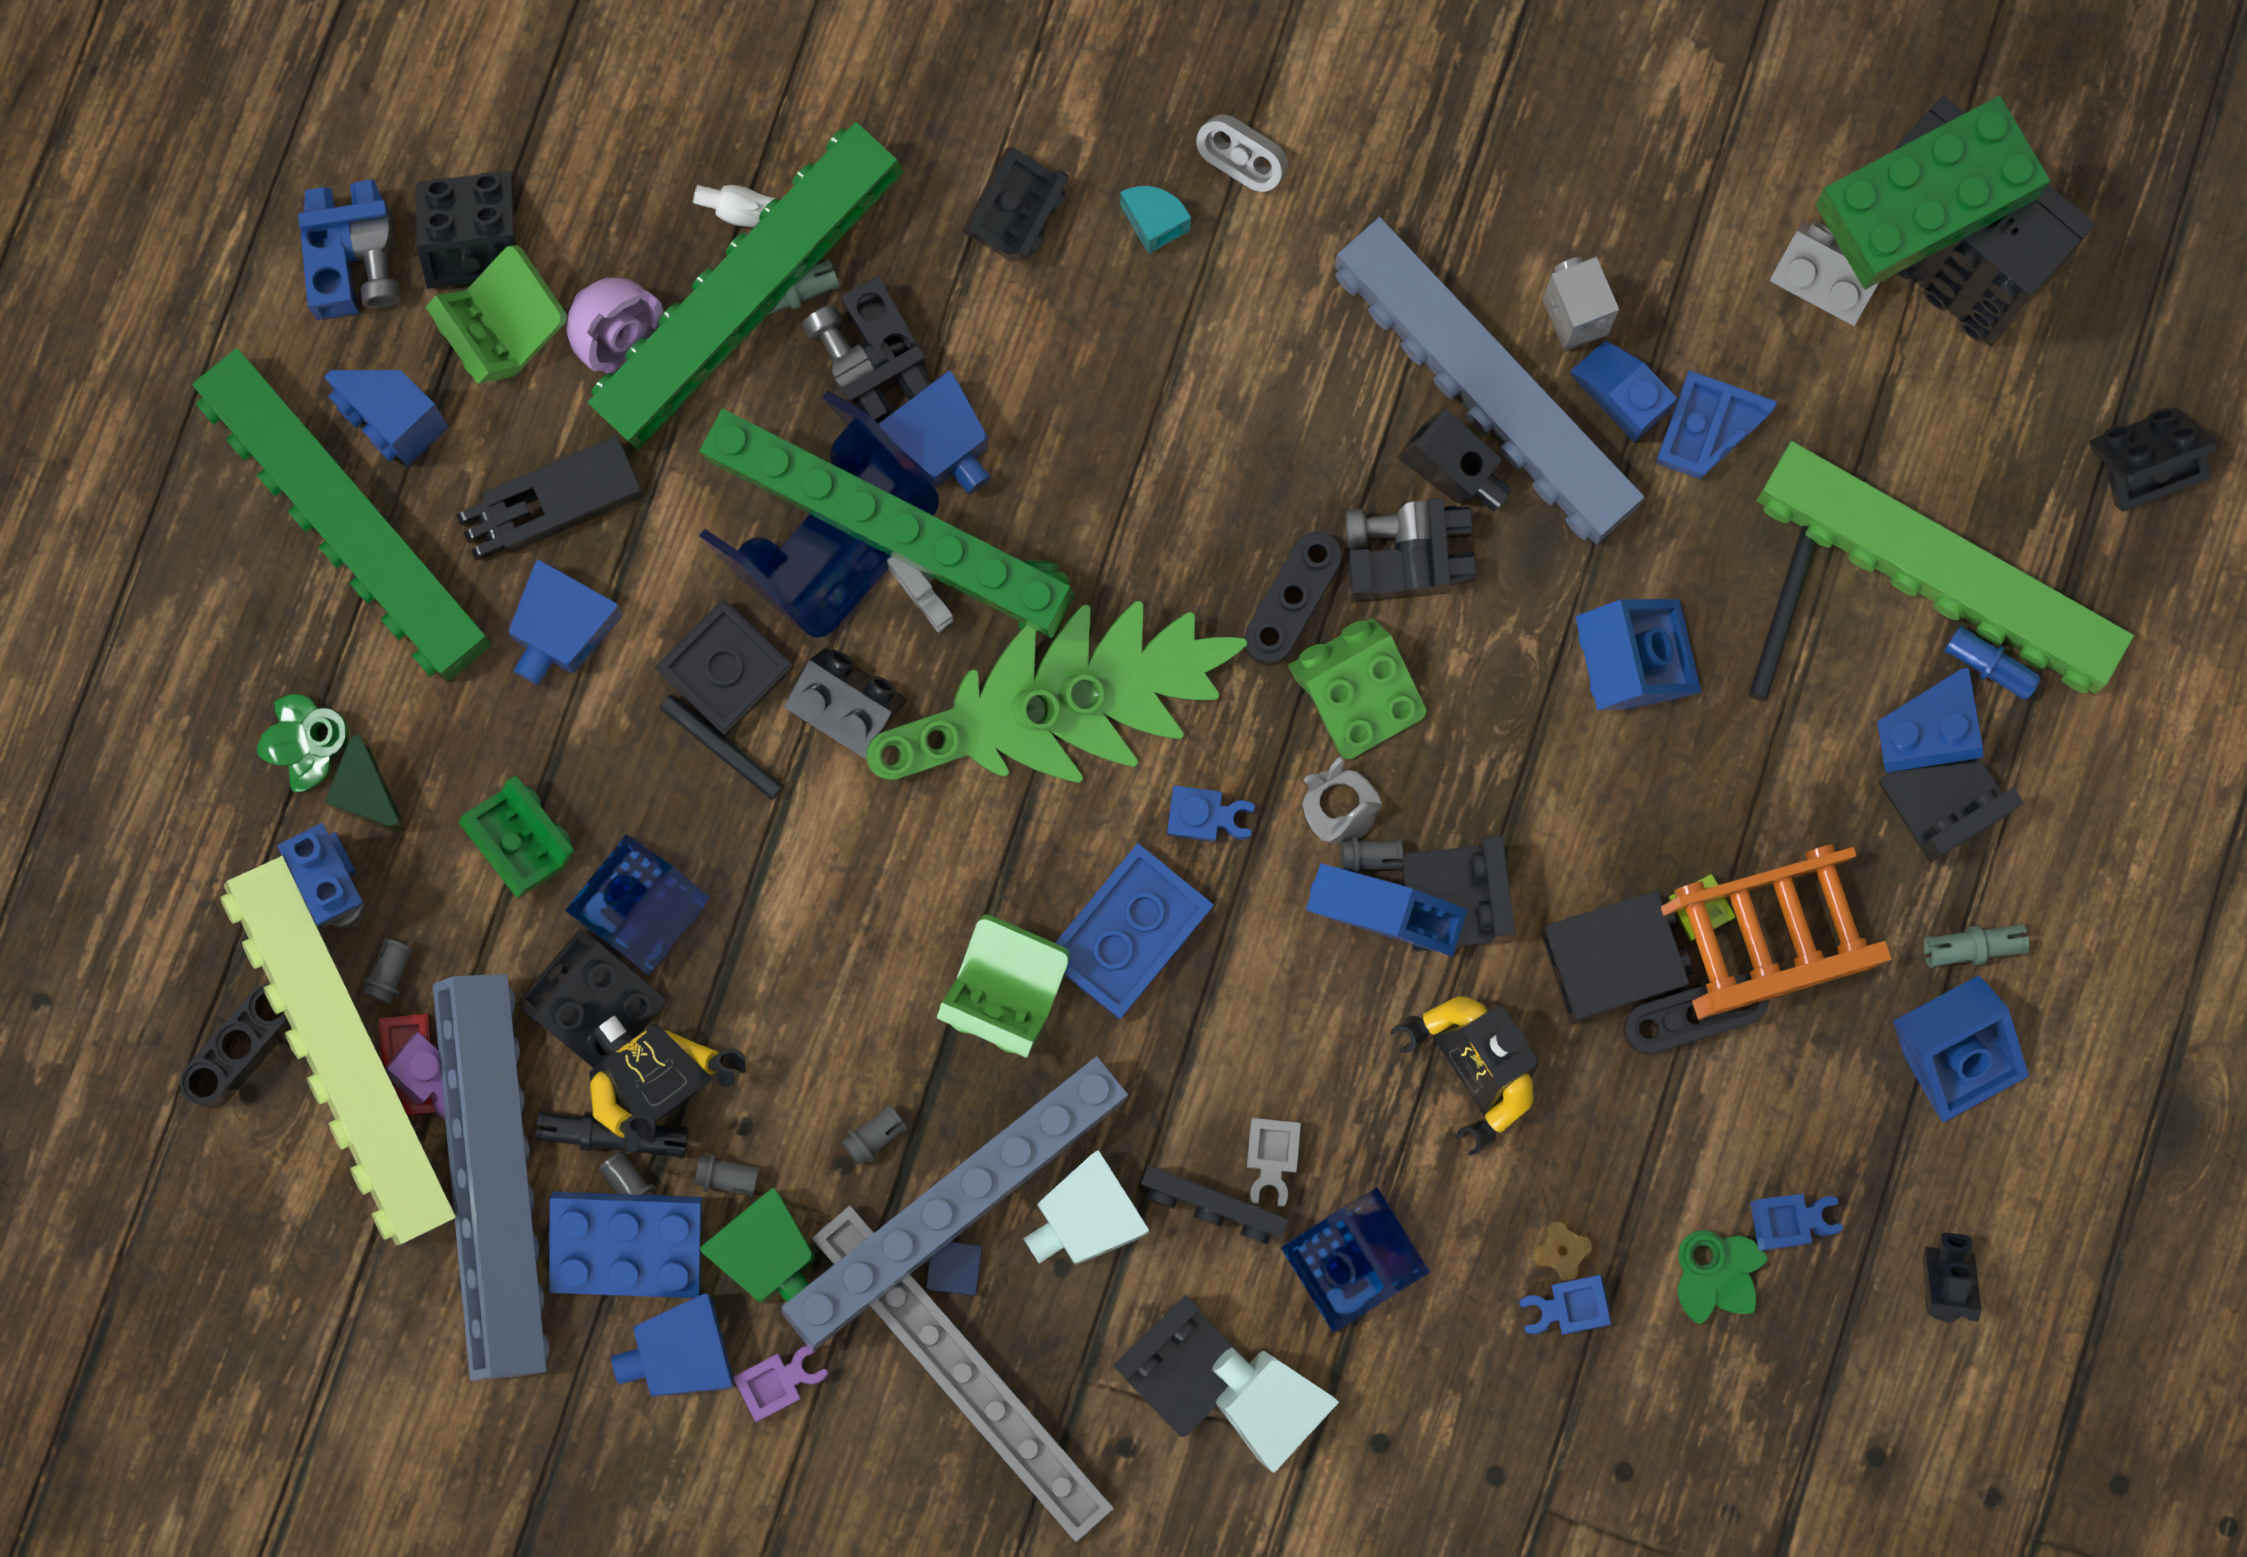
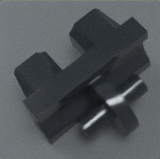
M1942 1233L1938 1248L1925 1246L1922 1257L1926 1288L1925 1305L1928 1315L1947 1323L1954 1322L1962 1316L1970 1321L1979 1322L1982 1311L1975 1253H1972V1239L1968 1235Z

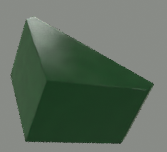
M360 734L351 737L325 803L334 811L398 834L406 830L368 742Z

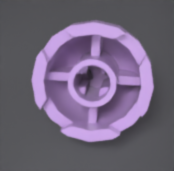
M607 277L590 284L576 295L567 316L566 332L572 350L582 362L594 372L604 371L607 374H615L627 361L625 356L631 346L641 338L648 339L653 329L656 331L660 327L659 319L664 311L661 302L630 279Z

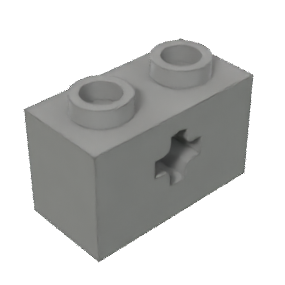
M1574 257L1557 265L1554 268L1556 273L1551 274L1542 301L1563 351L1566 352L1609 335L1619 312V307L1597 257L1584 262L1581 257Z

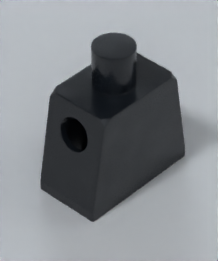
M1446 408L1427 419L1397 456L1404 464L1458 504L1475 496L1494 512L1512 491L1509 486L1492 473L1501 462V458ZM1460 462L1466 466L1468 475L1462 471Z

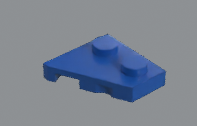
M1689 370L1655 463L1702 479L1773 412L1777 401Z
M1969 668L1960 669L1877 721L1885 773L1984 757Z

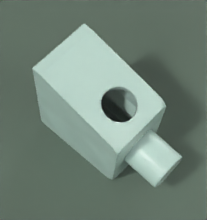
M1096 1151L1037 1204L1048 1223L1023 1239L1039 1264L1064 1248L1073 1263L1078 1265L1149 1234V1229L1100 1152Z
M1230 1348L1217 1359L1212 1368L1229 1385L1216 1401L1218 1407L1257 1460L1273 1473L1339 1403L1333 1396L1264 1350L1248 1363L1234 1348Z

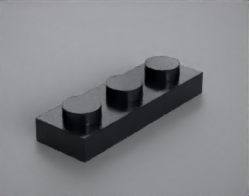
M1149 1165L1141 1183V1188L1149 1190L1148 1200L1171 1209H1175L1177 1201L1196 1208L1193 1217L1214 1226L1221 1227L1224 1220L1242 1226L1241 1236L1264 1245H1268L1270 1238L1280 1241L1288 1222L1287 1218Z

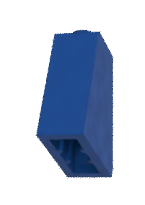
M1320 863L1316 879L1312 883L1310 898L1306 907V911L1452 957L1454 956L1468 909L1413 888Z

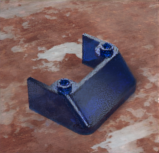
M828 390L822 398L847 425L833 443L830 453L831 464L934 516L938 509L939 497L931 483L870 415ZM809 515L780 548L765 537H754L747 540L736 550L707 529H704L699 535L743 582L795 626L815 638L830 634L887 571L889 568L887 560L892 557L812 515Z

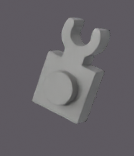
M894 557L887 560L890 572L915 605L922 610L938 633L954 622L952 619L953 615L929 584L935 578Z
M1251 1118L1246 1169L1260 1170V1178L1253 1183L1250 1190L1251 1204L1258 1205L1260 1190L1265 1186H1271L1278 1192L1277 1207L1283 1208L1288 1199V1189L1281 1180L1282 1172L1296 1174L1301 1123Z

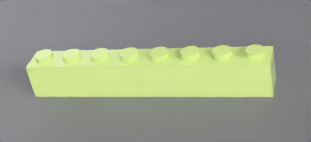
M283 856L228 880L224 885L227 894L220 897L223 907L232 924L241 921L249 938L242 942L245 953L254 969L262 966L270 982L269 985L264 987L267 999L276 1014L284 1011L292 1028V1030L285 1032L289 1045L297 1059L306 1057L314 1075L307 1077L308 1084L319 1104L327 1102L335 1117V1120L329 1122L330 1130L340 1149L343 1150L349 1147L357 1163L356 1166L350 1168L352 1176L363 1195L371 1192L379 1209L373 1212L372 1216L383 1239L387 1240L392 1237L395 1245H400L456 1218Z

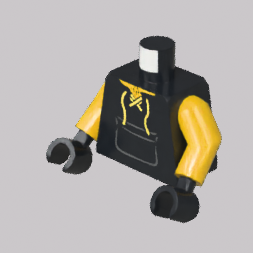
M1458 996L1425 1012L1423 1019L1414 1015L1408 1016L1391 1030V1035L1402 1030L1410 1036L1411 1042L1400 1049L1403 1053L1411 1052L1424 1042L1429 1032L1434 1036L1432 1037L1483 1116L1485 1115L1486 1120H1478L1462 1127L1457 1132V1140L1471 1133L1476 1139V1147L1468 1155H1475L1492 1147L1496 1141L1495 1131L1503 1132L1531 1107L1533 1103V1080L1531 1078L1539 1066L1538 1059L1526 1042L1522 1030L1515 1025L1505 1008L1500 1004L1485 1008L1482 1003L1471 998Z
M615 1015L592 1032V1035L608 1055L589 1072L593 1116L597 1121L622 1138L626 1151L635 1152L639 1149V1137L646 1139L650 1144L654 1143L655 1123L706 1086L712 1080L709 1075L716 1072L717 1081L722 1087L728 1088L734 1085L735 1077L731 1069L745 1073V1057L737 1049H725L718 1052L668 1030H663L655 1024L632 1038Z

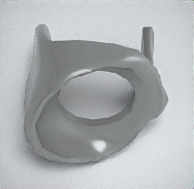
M1338 757L1331 764L1329 771L1308 775L1304 778V782L1308 784L1309 790L1302 803L1306 820L1312 831L1322 841L1341 845L1342 841H1350L1351 836H1357L1358 840L1365 837L1372 829L1378 811L1382 808L1378 792L1364 776L1357 771L1342 769L1343 757ZM1336 784H1345L1352 787L1360 798L1359 805L1346 816H1339L1334 819L1328 817L1320 807V799L1324 791Z

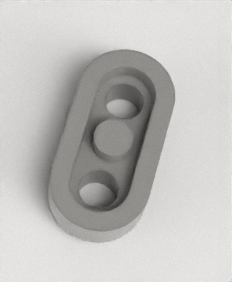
M1216 115L1210 118L1198 131L1196 143L1201 156L1207 162L1252 190L1259 192L1272 190L1287 174L1288 159L1282 148L1232 116ZM1220 132L1229 135L1231 143L1224 141ZM1260 157L1266 158L1270 162L1271 168L1264 166Z

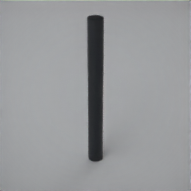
M1802 525L1748 694L1755 700L1767 701L1817 545L1813 539L1805 534L1809 528L1806 525Z

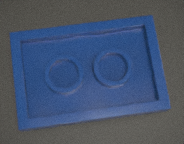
M1137 843L1055 942L1068 949L1071 954L1064 975L1118 1020H1121L1213 909L1214 904Z
M552 1191L550 1196L549 1293L695 1298L700 1296L702 1252L699 1248L702 1246V1197Z

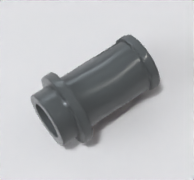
M1351 836L1350 841L1341 842V869L1359 873V870H1402L1403 863L1399 860L1403 859L1401 839L1358 841L1357 836Z
M385 938L370 977H364L362 983L366 985L363 991L364 995L377 1001L391 1004L393 997H399L400 995L397 987L414 949L398 941Z
M886 1105L881 1112L855 1132L849 1129L846 1132L848 1137L842 1141V1144L858 1165H861L866 1160L871 1163L874 1161L872 1155L899 1134L907 1131V1127L903 1122L901 1123V1118L890 1105Z
M625 1151L616 1153L598 1169L617 1194L655 1195L656 1186L646 1183L628 1159Z
M711 1153L710 1157L700 1155L694 1185L703 1186V1192H708L709 1188L753 1198L759 1166L753 1167L715 1159V1153Z

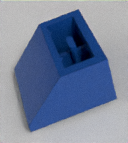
M331 370L324 376L333 389L328 398L337 406L336 409L356 429L363 423L365 425L362 429L363 433L389 462L397 457L408 467L449 428L436 405L401 370Z

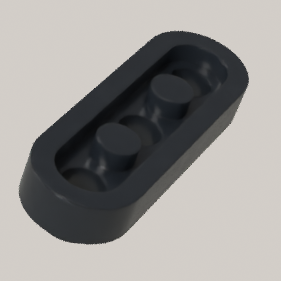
M1310 532L1297 541L1246 629L1244 639L1247 641L1245 646L1246 652L1255 662L1261 665L1272 666L1284 661L1307 625L1337 573L1341 562L1340 546L1329 534ZM1313 548H1320L1326 553V559L1323 562L1315 563L1308 557V552ZM1290 589H1296L1302 594L1303 599L1298 604H1290L1284 598L1285 592ZM1270 630L1277 634L1279 640L1275 645L1267 646L1261 642L1260 635L1264 631Z
M1751 975L1735 976L1737 984L1752 980ZM1706 985L1636 1007L1624 1022V1037L1628 1045L1636 1052L1646 1055L1656 1054L1753 1024L1766 1013L1769 999L1750 1004L1746 1010L1733 1009L1703 1018L1701 1024H1692L1688 1021L1686 1012L1688 1008L1694 1007L1693 1000L1708 993ZM1649 1021L1655 1025L1657 1033L1654 1038L1647 1039L1641 1035L1639 1027L1642 1022Z

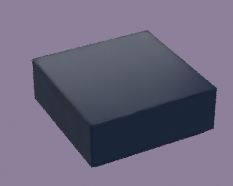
M950 1242L930 1258L926 1290L976 1296L982 1246Z

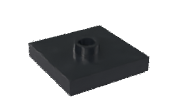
M724 599L654 667L724 737L794 669L793 665Z

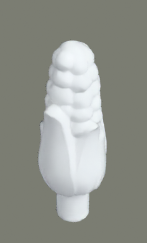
M697 185L693 203L716 209V216L725 222L754 228L761 221L759 215L762 210L775 198L759 194L742 186H723L719 191Z

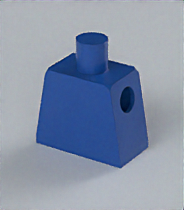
M950 370L877 425L878 435L882 442L935 488L941 486L954 476L966 493L971 495L982 488L991 478L976 459L989 448L988 437Z
M537 560L509 629V634L513 640L526 647L513 672L539 686L552 663L570 673H574L622 617L623 612L619 605L546 563Z
M708 1293L697 1296L636 1325L633 1329L638 1348L611 1356L618 1385L646 1377L649 1392L654 1397L726 1390L736 1387L713 1298Z

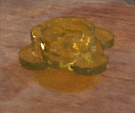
M1553 1222L1547 1227L1548 1236L1543 1245L1535 1248L1533 1259L1538 1266H1548L1558 1272L1560 1279L1569 1281L1578 1275L1577 1266L1582 1261L1583 1256L1590 1254L1592 1243L1588 1237L1578 1236L1568 1231L1563 1222ZM1564 1246L1567 1249L1565 1256L1558 1254L1559 1247Z

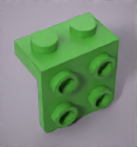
M518 245L506 247L467 290L436 295L425 306L436 322L439 332L449 341L462 360L465 370L474 378L477 384L515 377L567 320L566 312L522 248Z
M1373 618L1348 625L1342 631V635L1326 644H1317L1307 648L1300 654L1298 660L1288 665L1296 682L1311 696L1338 753L1345 759H1352L1420 721L1426 714L1423 701L1391 634Z
M983 915L976 924L957 979L942 1001L936 1018L950 1024L960 1032L971 1033L990 1041L1003 1051L1017 1053L1027 1058L1044 1030L1071 954L1063 946L994 916Z

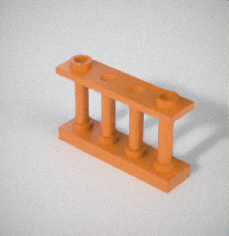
M1833 844L1806 852L1807 860L1707 889H1705L1703 881L1674 890L1676 898L1661 906L1663 916L1686 910L1710 981L1709 984H1706L1708 993L1692 1001L1698 1020L1866 971L1892 960L1886 941L1868 946L1866 939L1859 937L1836 867L1856 857L1854 847L1836 852ZM1817 873L1841 945L1837 946L1838 955L1824 958L1822 950L1816 951L1792 879ZM1771 885L1774 886L1797 954V958L1793 959L1796 967L1783 971L1780 970L1778 963L1773 964L1749 894L1750 891ZM1729 897L1754 968L1750 972L1752 980L1737 984L1735 976L1729 977L1705 904Z

